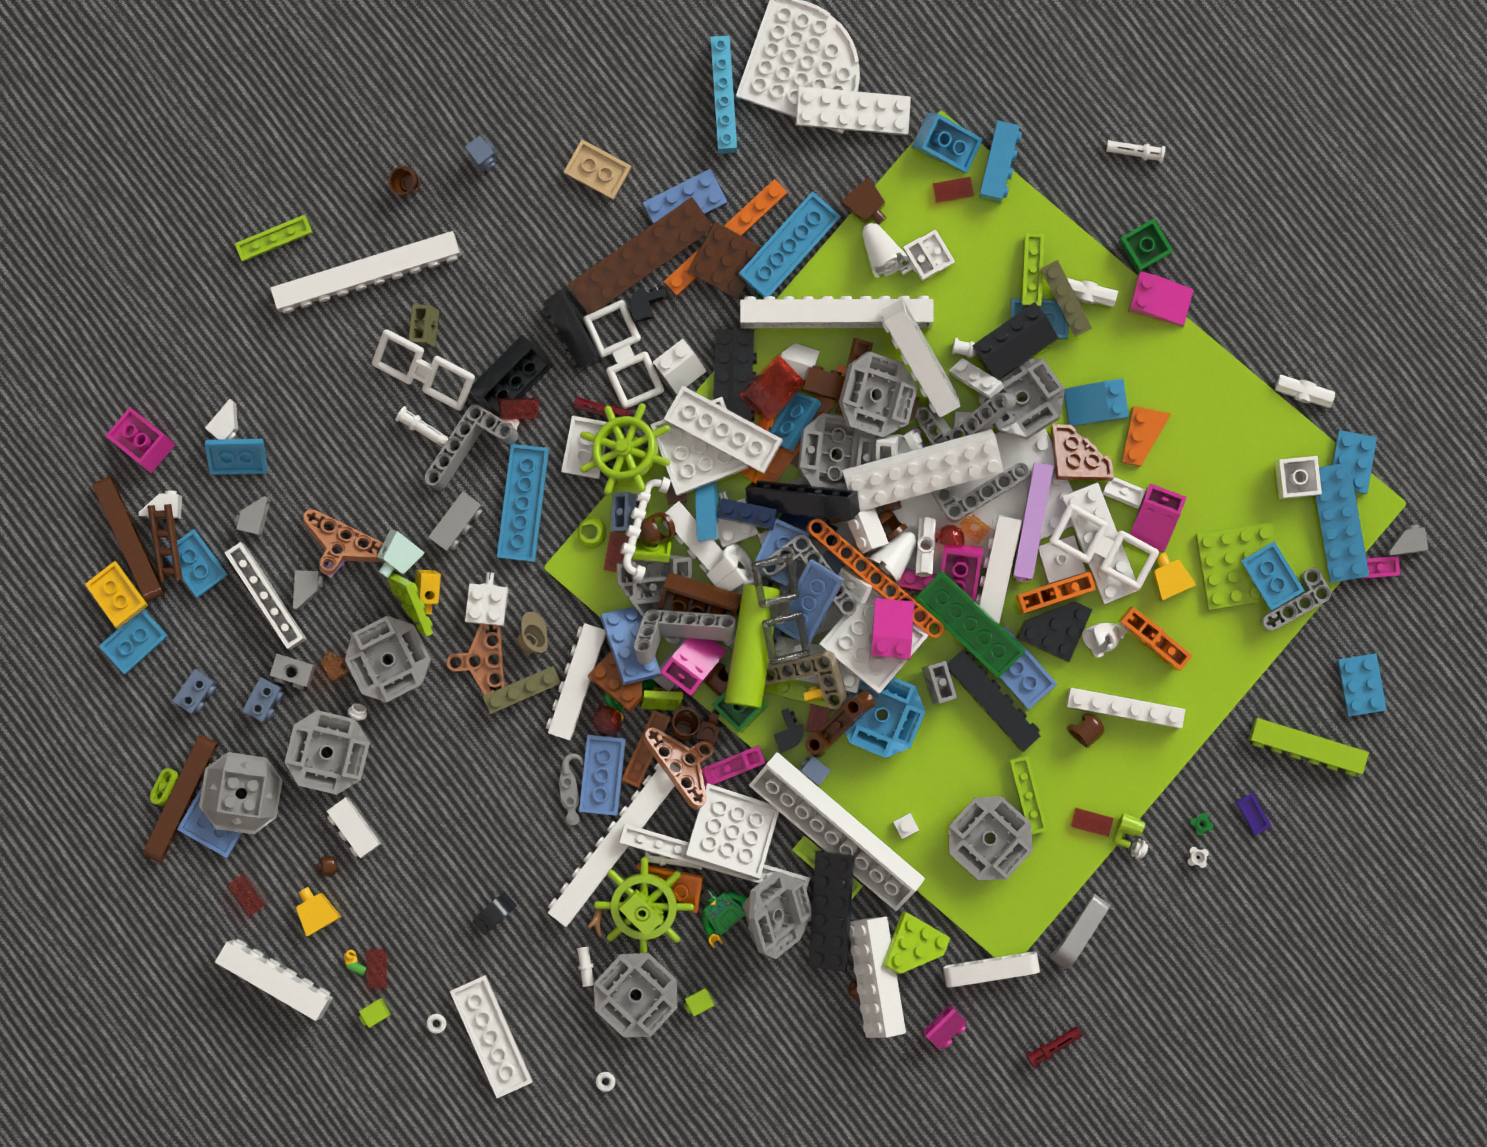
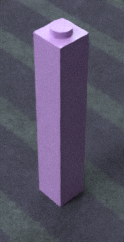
M1034 462L1012 574V577L1016 578L1017 582L1027 583L1028 580L1031 581L1033 579L1053 465Z

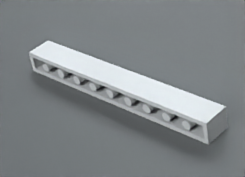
M451 231L270 288L277 310L289 313L299 306L301 308L309 307L312 305V302L318 300L319 302L328 301L334 295H347L348 291L353 289L360 291L366 289V285L373 283L374 285H379L389 278L393 280L399 279L408 272L411 274L422 271L421 268L427 266L434 268L439 266L440 262H454L458 260L457 257H460L461 253L455 234Z
M659 763L654 767L656 770L652 777L648 775L642 783L645 787L641 792L637 790L631 797L633 801L629 807L625 805L619 813L621 818L618 822L613 821L608 827V835L605 838L601 837L595 844L598 847L595 852H589L583 860L585 865L582 869L578 867L572 874L574 878L570 884L566 882L560 890L562 895L559 899L554 898L549 904L548 908L550 910L548 914L565 927L573 920L608 874V871L612 869L628 848V845L619 843L624 824L642 829L675 785ZM674 764L670 765V769L673 772H679L677 766Z

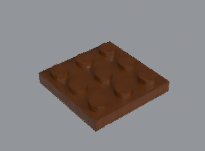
M714 221L687 272L729 296L738 299L746 285V282L738 274L762 247Z

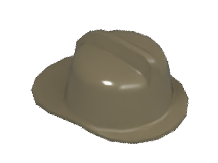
M535 612L525 613L521 620L518 644L524 650L525 655L543 653L548 648L546 623Z

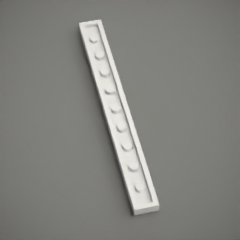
M624 824L619 840L621 844L755 883H761L775 871L803 880L806 890L810 880L809 877L765 864L759 880L685 857L689 842Z

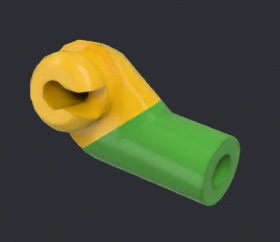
M348 950L344 954L347 969L364 976L367 967L358 963L355 951Z

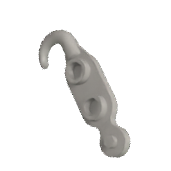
M572 753L564 757L562 761L559 787L562 805L568 810L566 821L570 825H576L580 820L579 815L575 811L579 804L577 782L569 768V762L572 759H577L581 765H584V760L580 755Z

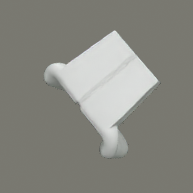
M736 543L724 549L722 553L723 560L707 574L716 587L732 591L741 584L753 585L761 580L760 575L751 572L754 562L745 550ZM738 561L744 566L745 569H739L737 567Z

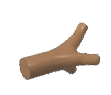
M595 909L592 921L588 925L589 929L595 926L599 937L603 936L600 929L603 909Z

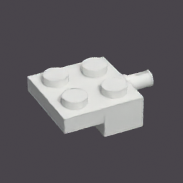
M935 229L903 247V251L908 257V264L899 268L902 275L913 270L923 282L954 264L955 260Z
M724 491V492H723L724 498H725V499H728V496H727V494H726V491ZM719 493L720 500H722V493ZM745 498L738 500L739 502L746 503ZM720 518L719 522H717L718 537L722 548L758 535L757 528L753 525Z
M486 572V583L484 584L469 583L465 622L504 626L509 589L508 587H499L493 584L495 573L491 572L490 575V572Z

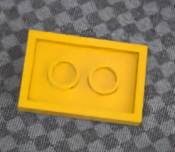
M117 561L111 563L85 584L117 629L148 606Z

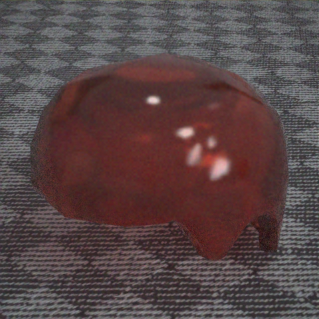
M945 525L935 533L936 543L940 540V544L965 545L964 532L955 525Z
M600 706L594 714L593 723L601 733L613 735L622 726V723H620L621 714L612 707Z

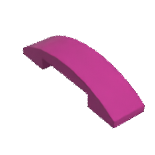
M759 745L701 768L704 786L706 787L707 783L711 785L765 764L766 762Z

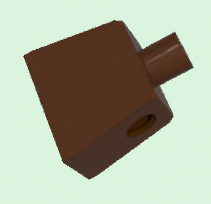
M869 177L841 201V205L863 223L872 218L880 225L887 218L881 212V209L885 206V201Z

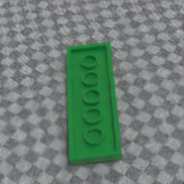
M942 570L915 597L916 601L940 621L955 638L998 678L1026 652V649Z

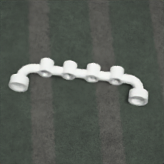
M662 477L661 480H650L645 484L646 490L644 492L638 491L636 501L640 503L638 508L634 507L631 513V518L635 520L633 526H628L625 534L629 537L628 543H623L620 551L621 554H624L623 565L625 570L633 575V580L639 582L642 581L646 568L640 565L634 568L631 565V558L635 552L636 541L641 531L640 527L645 517L651 489L658 487L659 492L666 494L671 483V479Z

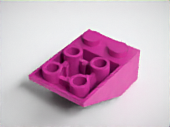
M1150 483L1146 488L1130 535L1164 553L1187 497Z
M687 638L660 673L693 697L726 654L727 650L714 640Z

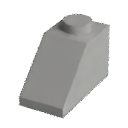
M264 496L242 509L240 515L237 514L235 519L236 529L262 536L271 499Z
M1419 525L1407 526V530L1402 531L1388 549L1386 557L1427 551L1428 544L1425 527L1419 528Z
M295 570L293 609L300 610L320 592V587H323L324 577L321 576L320 572Z

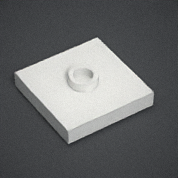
M1074 535L1060 539V541L1079 551ZM1050 543L1038 547L1048 583L1086 572L1081 560Z

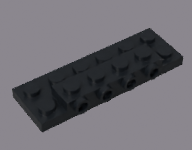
M716 329L713 400L723 397L727 410L750 422L755 421V410H751V402H755L756 391H752V383H756V372H753V364H757V353H753L754 330Z

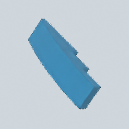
M717 481L696 489V525L699 542L718 539L717 522H719V518L717 517V506L719 505Z

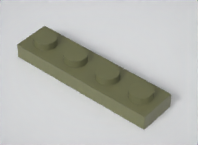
M1058 260L1041 268L1040 270L1074 337L1092 329Z
M554 666L489 693L483 696L489 713L492 714L561 684Z

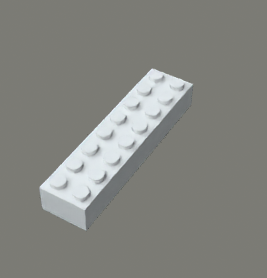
M992 429L842 470L846 489L858 491L860 511L1004 472L997 439Z

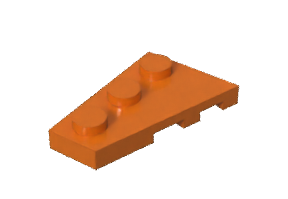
M1133 406L1121 463L1141 466L1171 414Z

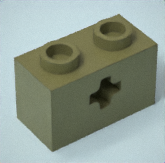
M412 305L409 341L420 347L435 348L439 318L438 309L431 305Z

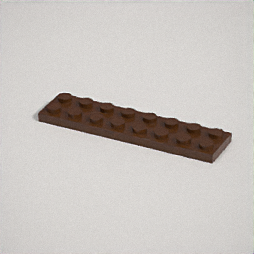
M690 197L567 285L588 315L594 313L708 233L712 224L693 197Z

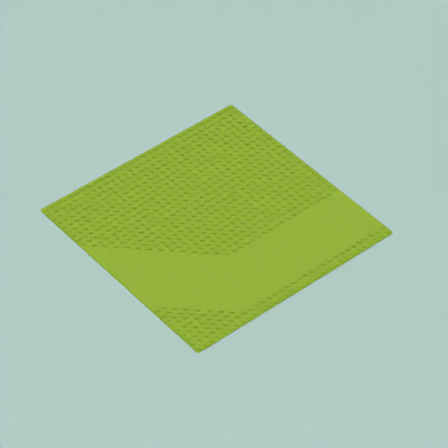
M943 111L938 112V114H940V115H942L943 117L949 119L950 121L956 123V122H955L952 118H950L945 112H943ZM913 141L875 185L885 201V206L881 209V212L887 217L879 226L902 250L904 246L936 229L955 263L923 282L913 270L904 275L898 270L885 277L884 274H880V278H876L872 273L862 231L867 224L877 223L872 218L863 223L851 213L777 299H783L785 296H792L794 299H802L804 296H812L814 299H821L823 296H832L833 299H840L841 296H851L852 299H860V296H871V299H879V296H890V299H898L899 296H910V299H917L918 296H929V299H933L934 322L931 328H920L958 394L960 407L942 416L950 429H953L955 411L974 412L981 405L978 400L980 393L951 376L949 370L963 358L988 373L975 356L967 358L966 355L951 354L954 339L958 338L960 341L968 343L973 341L976 343L1011 319V299H1022L1025 233L1045 234L1043 267L1058 260L1067 278L1081 282L1091 281L1097 283L1100 287L1116 290L1118 294L1114 307L1079 301L1092 329L1074 337L1069 327L1068 339L1056 340L1031 359H1044L1064 389L1102 381L1124 379L1129 415L1126 420L1073 427L1080 436L1086 437L1092 442L1103 456L1107 455L1112 460L1114 477L1145 490L1151 483L1187 497L1165 552L1170 563L1178 559L1181 561L1196 584L1185 591L1160 601L1152 571L1160 568L1157 560H1155L1141 589L1129 595L1103 604L1096 587V590L1021 615L1015 596L1052 583H1048L1039 552L1037 553L1033 579L1031 581L1028 580L1027 583L1017 582L1016 578L1012 577L1016 550L999 623L1002 628L1007 627L1016 638L1024 620L1039 616L1042 613L1062 607L1073 601L1092 609L1084 629L1097 623L1121 625L1118 621L1129 607H1134L1192 655L1191 659L1181 671L1175 670L1147 646L1140 643L1129 631H1127L1123 639H1120L1114 650L1106 652L1104 656L1098 658L1093 656L1092 649L1085 645L1081 635L1070 662H1066L1019 640L1057 683L1052 690L1028 710L1006 684L973 655L975 658L973 662L978 667L981 665L988 672L986 676L991 681L994 679L1001 686L1000 692L1003 695L1008 694L1014 701L1012 705L1017 710L1020 708L1027 715L1025 719L1030 724L1033 722L1040 729L1039 735L1041 737L1022 752L951 673L950 676L957 698L939 704H932L922 667L942 661L948 663L960 651L966 652L968 650L943 626L942 635L936 638L927 637L911 656L910 660L894 676L899 680L916 686L925 709V715L911 748L884 758L850 744L844 733L826 751L825 755L815 757L831 770L818 787L920 873L925 879L917 891L995 958L1026 953L1117 846L1113 839L1121 815L1126 813L1139 819L1321 606L1313 608L1272 631H1265L1260 625L1261 618L1271 612L1265 602L1208 610L1196 534L1273 522L1276 545L1305 590L1301 594L1307 592L1301 582V574L1310 568L1320 571L1331 593L1340 584L1341 581L1330 583L1316 496L1279 500L1275 461L1279 459L1318 456L1319 467L1332 465L1336 442L1188 317H1186L1184 326L1128 312L1138 275L1016 172L1013 171L1011 180L1007 179L1006 186L1009 187L1007 198L1003 197L1001 203L979 198L990 152L984 145L980 144L968 173H964L912 148ZM904 260L902 264L905 266L908 264V261ZM1043 276L1042 300H1056ZM884 328L750 329L754 330L753 353H757V364H753V372H756V383H752V391H756L755 402H751V410H755V421H751V423L758 426L768 411L775 415L773 419L775 421L793 390L813 398L816 397V395L802 392L801 385L783 380L779 361L782 352L793 344L797 343L820 351L815 365L823 367V371L826 372L835 371L839 364L845 368L847 367L853 338L873 343V353L902 362L905 365L901 358L900 348L896 349L891 340L893 339L891 332L887 333ZM908 364V365H905V367H906V369L908 370V372H909V374H910L912 380H914L913 377H912V375H911V373H910L911 369H910V367H909V364ZM714 371L695 392L710 401L713 400ZM916 381L915 383L918 386L916 397H920L917 409L929 406L928 398L922 395L919 382ZM1065 394L1060 419L1053 424L1069 425ZM1021 397L1018 399L1019 402H1025L1027 400V398ZM836 401L827 414L843 416L835 413L838 401ZM1133 406L1171 414L1141 466L1121 463ZM928 411L926 412L927 419L929 417ZM916 417L913 421H909L908 425L891 433L892 435H905L907 432L918 428L922 432L920 434L925 447L932 446ZM993 424L994 434L999 433V430ZM1051 424V425H1049L1048 427H1046L1045 429H1046V431H1047V433H1048V436H1049V438H1050V440H1051V442H1052L1051 429H1050V427L1052 426V424ZM938 427L936 428V433H937V434H939V429H938ZM658 446V454H657V456L662 457L661 452H660V449H659V446ZM837 452L833 456V459L837 460L838 458ZM654 463L652 468L641 478L645 485L650 480H661L662 477L670 479L666 466ZM790 463L777 482L788 483L803 477L798 468ZM740 472L717 481L718 494L722 493L724 498L723 492L726 491L729 500L738 501L745 498L747 503L745 488L752 481ZM1372 473L1368 493L1355 492L1365 553L1406 506V502ZM634 480L629 482L618 481L614 485L611 494L605 495L586 517H596L605 524L606 538L600 546L596 548L582 546L577 538V528L544 567L548 573L599 617L603 613L634 607L617 583L616 564L623 561L624 554H621L620 551L623 543H628L629 537L625 534L611 531L612 493L630 492L637 494L639 490ZM1068 480L1073 492L1098 482L1102 494L1108 482ZM658 487L651 489V496L646 506L644 519L658 512L665 513L675 505H668L667 494L659 492ZM695 489L686 493L687 502L681 504L696 520ZM1103 495L1117 532L1124 531L1130 534L1139 508H1134ZM719 497V505L717 506V508L720 507V503H721L720 497ZM778 513L776 519L779 520L782 513ZM662 517L655 518V523L660 533L668 536L669 531L662 524L664 519ZM592 524L583 526L581 534L587 539L595 538L598 533L597 527ZM756 526L758 534L769 530ZM1073 526L1063 530L1059 540L1074 535L1078 549L1083 553ZM675 533L672 536L671 555L691 557L687 552L689 548L685 543L681 545L675 539ZM758 535L736 543L745 550L753 562H755L762 547ZM1051 536L1041 539L1039 546L1050 543ZM719 537L717 540H713L724 551L726 547L722 548ZM1123 540V548L1137 580L1150 554ZM692 558L691 579L715 586L699 566L701 562L698 558ZM738 561L737 567L739 569H745L744 566ZM1083 562L1085 571L1090 572L1088 564ZM983 565L980 568L977 594H981L982 587L979 586L980 577L985 575L986 571ZM1309 572L1307 574V580L1309 582H1314L1315 575ZM761 580L753 585L761 586ZM773 582V588L780 590V600L783 594L778 583ZM1318 589L1316 595L1319 599H1323L1325 593L1323 590ZM917 592V593H915V594H912V598L915 600V597H916L920 592ZM1302 598L1299 604L1302 608L1306 609L1308 601ZM1284 608L1283 615L1286 618H1290L1291 610ZM1275 617L1273 619H1268L1269 621L1266 623L1268 626L1272 625V623L1279 620V618ZM931 624L929 632L931 634L937 633V625ZM831 629L814 636L811 643L819 645ZM786 633L782 636V637L794 639L793 637H791L790 635H788V634H786ZM661 636L655 654L659 667L679 644L669 643L665 636ZM714 640L727 650L719 663L726 665L725 670L729 674L732 651L723 641ZM703 682L693 698L712 713L713 709H715L712 704L719 696ZM1068 688L1186 709L1183 727L1178 729L1067 708L1065 705ZM764 692L763 700L769 706L742 733L738 732L721 714L719 715L718 719L751 748L759 745L767 762L778 752L801 772L803 768L800 765L807 757L811 759L813 756L806 749L805 743L807 738L814 731L819 730L841 706L838 709H830ZM832 695L833 700L839 702V698L836 695ZM789 709L790 712L794 711L797 722L794 723L795 726L803 724L804 734L796 747L780 753L774 734L788 729L781 711ZM883 709L878 710L876 716L881 721L886 720L887 712ZM1087 713L1096 715L1104 725L1103 735L1089 748L1079 743L1067 731V727L1070 724L1080 725L1083 722L1082 716ZM1029 755L1048 831L1032 835L1033 851L1007 879L977 880L949 854L948 826L974 797L1002 796L1023 815L1009 760ZM911 813L919 831L901 839L893 821ZM989 832L985 835L984 840L987 844H991L994 842L995 836Z

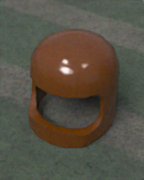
M401 166L390 173L388 184L394 193L402 196H411L419 190L420 178L411 168Z
M887 510L878 514L888 542L908 528L891 511Z
M655 513L642 521L639 537L645 544H658L675 534L674 522L665 513ZM662 517L667 522L669 527L668 536L660 533L656 526L655 518Z
M718 663L704 681L719 697L726 691L729 677L725 670L726 665Z
M679 708L673 714L671 722L672 735L681 741L692 739L700 727V718L693 708ZM681 712H690L694 714L696 719H694L692 716L688 714H678Z
M1091 713L1082 716L1083 722L1080 725L1070 724L1067 727L1069 734L1086 748L1094 744L1104 733L1102 721Z

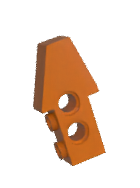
M1086 572L1019 594L1015 598L1022 615L1095 591L1096 587L1091 572Z
M1129 607L1118 621L1140 643L1147 646L1173 669L1181 671L1191 659L1192 655L1134 607Z

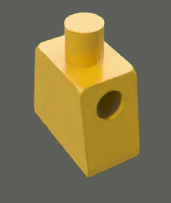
M1166 552L1157 556L1156 560L1160 568L1152 571L1160 601L1196 585L1179 559L1170 563Z
M435 570L415 571V584L419 590L417 595L426 607V610H424L425 614H432V604L439 603L441 574ZM429 591V595L425 597V593Z
M309 887L298 892L304 903L298 905L296 909L306 936L312 935L341 918L339 912L323 893L313 896Z

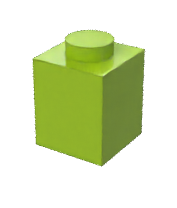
M706 987L686 997V1003H684L688 1014L692 1013L693 1016L715 1006Z
M382 998L359 1011L361 1014L359 1016L360 1021L364 1026L367 1025L368 1028L391 1015Z

